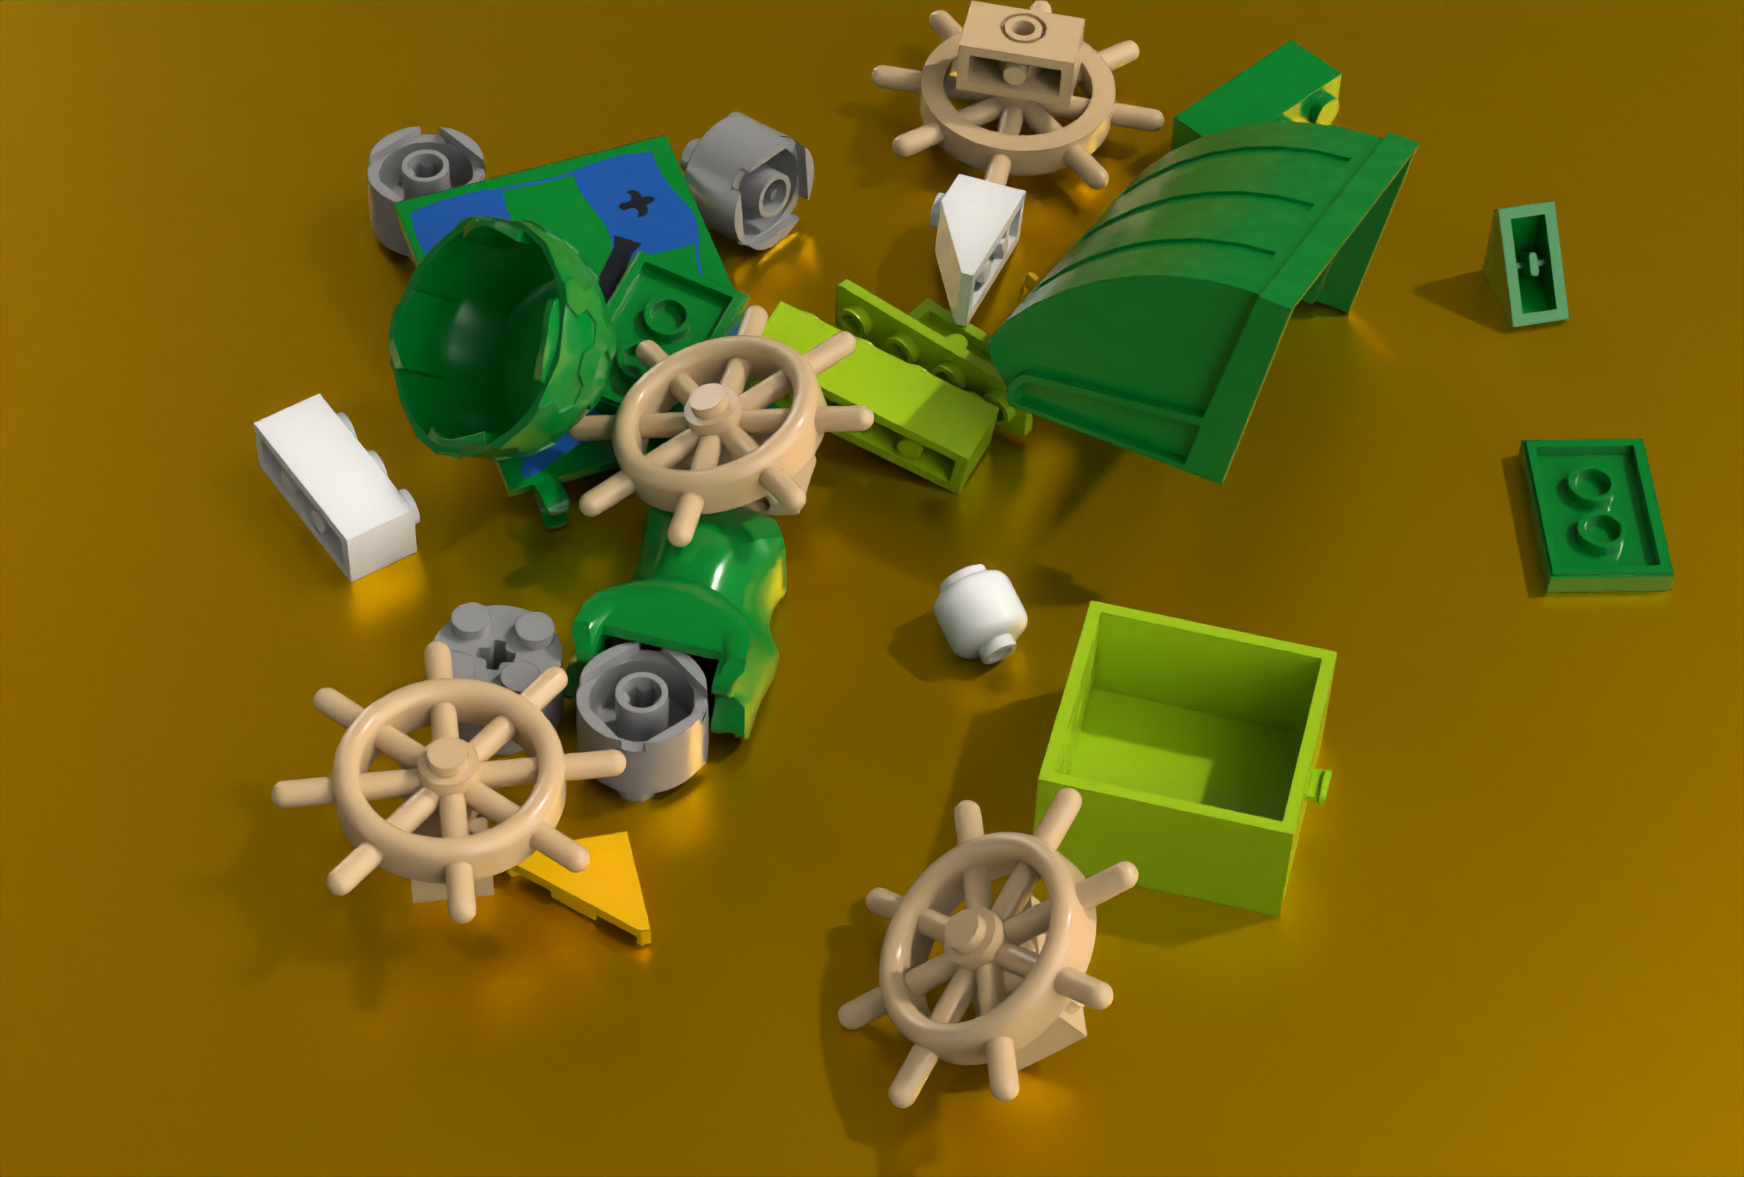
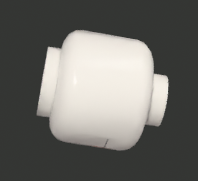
M978 564L968 566L953 573L940 584L939 590L941 594L934 602V616L952 652L956 656L963 659L980 657L983 664H992L1005 659L1016 651L1018 645L1015 640L1026 629L1028 618L1006 574L998 570H986L984 565Z

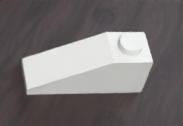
M958 174L947 193L939 192L936 196L931 211L930 226L938 228L935 254L955 324L965 327L968 325L1019 242L1026 191Z

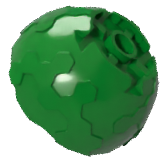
M470 216L458 222L452 231L429 250L419 266H416L401 300L394 308L389 330L388 347L400 403L415 432L414 436L435 454H444L457 459L463 456L494 460L516 457L527 458L557 445L556 441L576 426L600 402L606 389V382L609 378L613 357L615 356L616 336L607 304L598 283L600 279L580 252L569 242L536 221L526 219L517 221L492 216Z

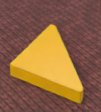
M627 831L573 840L586 848L590 855V863L582 872H571L537 850L518 865L506 870L510 877L523 876L550 890L552 898L595 921L600 917L635 936L638 945L651 943V928Z

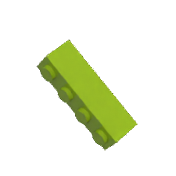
M781 301L768 319L762 337L782 342L803 355L833 335L841 332V330L821 321L810 312L800 311ZM855 337V351L816 377L827 407L864 405L872 410L874 422L865 431L831 433L959 495L990 444L1000 408L985 401L974 392L962 390L930 374L919 365L909 364L876 348L871 342ZM747 379L744 390L747 391L763 380ZM789 393L774 404L781 408H791L794 395Z

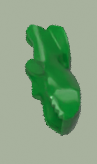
M651 507L644 520L636 569L630 581L595 593L584 602L573 621L571 636L575 644V651L566 669L568 682L562 690V697L567 699L576 698L577 689L580 684V675L584 667L595 656L611 648L612 637L719 660L712 685V694H715L713 715L710 719L711 732L722 735L731 733L735 734L736 738L748 739L760 703L775 678L780 654L770 628L773 610L779 600L784 598L787 590L786 549L779 525L772 517L741 507L712 514H701L691 542L687 546L676 547L667 538V531L674 513Z

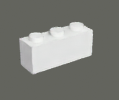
M320 393L254 422L259 466L350 582L417 552L415 524L420 522V514L413 497L406 489L398 490L388 478L387 470L380 456L374 450L367 452L357 440L354 427L349 418L343 412L336 414Z

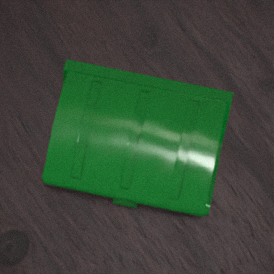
M1304 122L1261 123L1227 129L1198 138L1170 151L1147 166L1130 182L993 333L989 343L990 356L1007 387L1006 397L1009 406L1222 484L1226 479L1294 308L1300 300L1310 304L1317 301L1349 313L1420 142L1388 132L1382 139L1371 134L1338 126Z

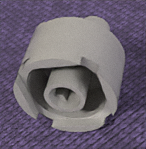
M733 112L727 118L719 121L701 140H691L684 148L680 158L681 169L685 171L684 178L706 227L740 245L749 246L755 250L768 249L779 243L790 233L800 218L792 214L800 196L808 200L813 188L814 162L810 151L793 138L740 112Z
M420 126L398 130L380 140L372 148L369 155L366 177L370 222L375 236L383 245L397 253L409 256L410 260L415 263L394 212V203L486 180L483 154L476 142L467 135L451 128L440 127V135L421 134Z
M469 602L460 605L453 611L451 620L442 627L434 641L445 643L451 651L453 678L486 681L507 688L517 694H520L547 668L557 666L563 669L562 648L559 637L555 632V624L548 615L542 612H530L522 608L506 605L484 606L480 603ZM562 691L541 710L554 729L558 727L564 712ZM458 723L459 739L469 742L484 727ZM510 740L494 756L511 755L524 750L513 740Z
M640 642L624 643L601 652L584 667L580 675V684L575 699L578 753L615 749L622 752L626 758V768L620 775L595 778L596 780L617 790L619 795L625 800L640 802L651 798L654 793L666 791L684 783L706 763L709 744L707 683L700 666L684 652L662 648V652L640 650Z

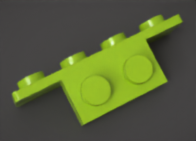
M844 279L836 286L835 324L839 329L850 332L854 337L863 338L871 342L876 348L909 364L919 365L930 374L962 390L980 395L985 401L1000 408L995 425L1002 426L1021 438L1025 437L1032 430L1033 414L1011 407L1008 404L1006 397L1007 387L990 356L989 343L991 335L970 323L966 327L955 324L952 312L928 298L907 315L848 279Z

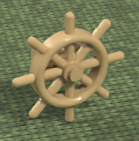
M971 0L964 28L946 11H934L929 17V25L944 42L930 54L923 71L879 65L874 68L871 75L872 81L877 87L920 94V111L924 125L901 134L893 140L892 150L895 155L906 158L938 144L946 153L960 162L985 171L983 180L1005 186L1008 176H1038L1071 168L1090 188L1095 190L1103 189L1109 181L1108 172L1091 154L1104 142L1111 125L1155 132L1160 130L1164 124V116L1157 109L1115 103L1116 88L1111 71L1134 62L1139 56L1138 45L1131 40H1126L1097 52L1083 41L1084 18L1053 14L1051 6L1044 0L1035 1L1029 10ZM1078 85L1087 98L1073 96L1075 86ZM948 99L975 104L956 111ZM1052 116L1076 120L1062 127ZM993 122L998 128L994 132L980 126ZM1030 130H1033L1037 135H1023V134H1026V133L1029 132Z
M753 305L745 310L737 335L702 341L681 349L670 356L654 341L644 340L640 342L636 347V357L648 371L626 393L616 415L585 416L576 426L568 431L570 437L576 441L612 440L614 454L621 468V471L581 496L579 500L581 512L588 517L598 516L632 493H635L649 505L674 513L667 531V538L676 547H684L691 542L701 514H712L741 507L766 516L799 515L801 508L806 503V492L817 461L814 454L822 441L824 433L865 431L874 422L872 410L864 405L827 407L816 377L855 351V337L850 332L841 331L801 355L794 348L782 342L762 337L768 321V314L763 307ZM747 379L763 380L743 393ZM789 393L794 395L791 408L766 409ZM679 402L684 406V412L667 413ZM671 438L646 454L649 439Z
M434 641L426 647L424 652L426 680L392 691L372 703L366 709L332 688L325 687L318 690L313 698L317 711L347 729L335 753L332 776L278 782L272 789L271 797L273 802L281 808L335 803L340 826L356 849L327 876L326 885L332 894L337 896L348 894L369 873L379 866L390 873L411 879L413 903L447 900L450 917L457 923H467L476 915L475 897L494 895L493 876L518 865L536 850L571 872H582L588 867L590 855L587 849L555 829L565 805L566 781L618 776L626 768V758L622 752L615 749L564 754L556 730L548 718L541 712L567 685L568 676L562 668L557 666L547 668L520 694H517L507 688L486 681L453 678L449 647L441 641ZM458 723L484 727L469 742L459 739ZM431 725L432 742L426 746L421 745L406 735L411 731ZM510 740L517 743L529 756L527 758L489 761ZM381 751L399 762L401 770L367 773L372 762ZM535 784L531 795L521 807L498 793L499 787ZM403 797L404 803L386 820L380 817L367 802V800ZM488 819L495 823L496 826L488 828Z
M1063 788L1058 791L1033 836L1019 832H997L984 835L981 809L978 804L971 800L961 801L954 809L958 846L949 850L932 863L917 878L904 896L880 887L874 888L868 893L866 897L867 908L872 913L890 920L880 955V986L845 1003L838 1012V1019L843 1027L854 1030L888 1014L898 1030L915 1043L888 1091L889 1100L895 1107L907 1108L914 1103L938 1059L957 1065L987 1063L993 1096L999 1101H1011L1018 1095L1020 1089L1017 1069L1021 1070L1086 1038L1087 1032L1083 1007L1086 1005L1096 1010H1102L1112 1003L1113 990L1110 985L1085 974L1091 960L1096 937V906L1132 888L1138 881L1139 873L1134 864L1128 861H1121L1086 879L1074 863L1057 851L1082 806V797L1077 790ZM1010 875L994 903L991 881ZM1041 877L1049 893V898L1043 902L1032 896ZM965 900L966 909L957 912L951 917V913ZM934 941L943 943L945 952L928 960ZM949 982L931 1014L925 994ZM973 999L975 1019L959 1023Z

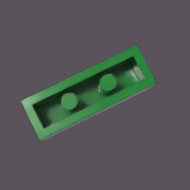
M1290 40L1174 116L1170 151L1198 138L1235 127L1281 122L1329 125L1339 110L1340 102L1338 97L1342 73L1293 40Z

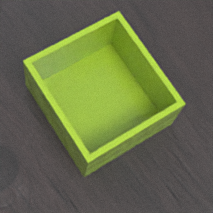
M1091 600L1038 777L1033 834L1058 791L1063 788H1073L1080 793L1082 806L1057 851L1074 863L1083 874L1093 876L1118 862L1128 861L1136 866L1139 873L1135 886L1280 917L1307 800L1325 805L1331 781L1332 770H1321L1315 767L1323 738L1337 652Z

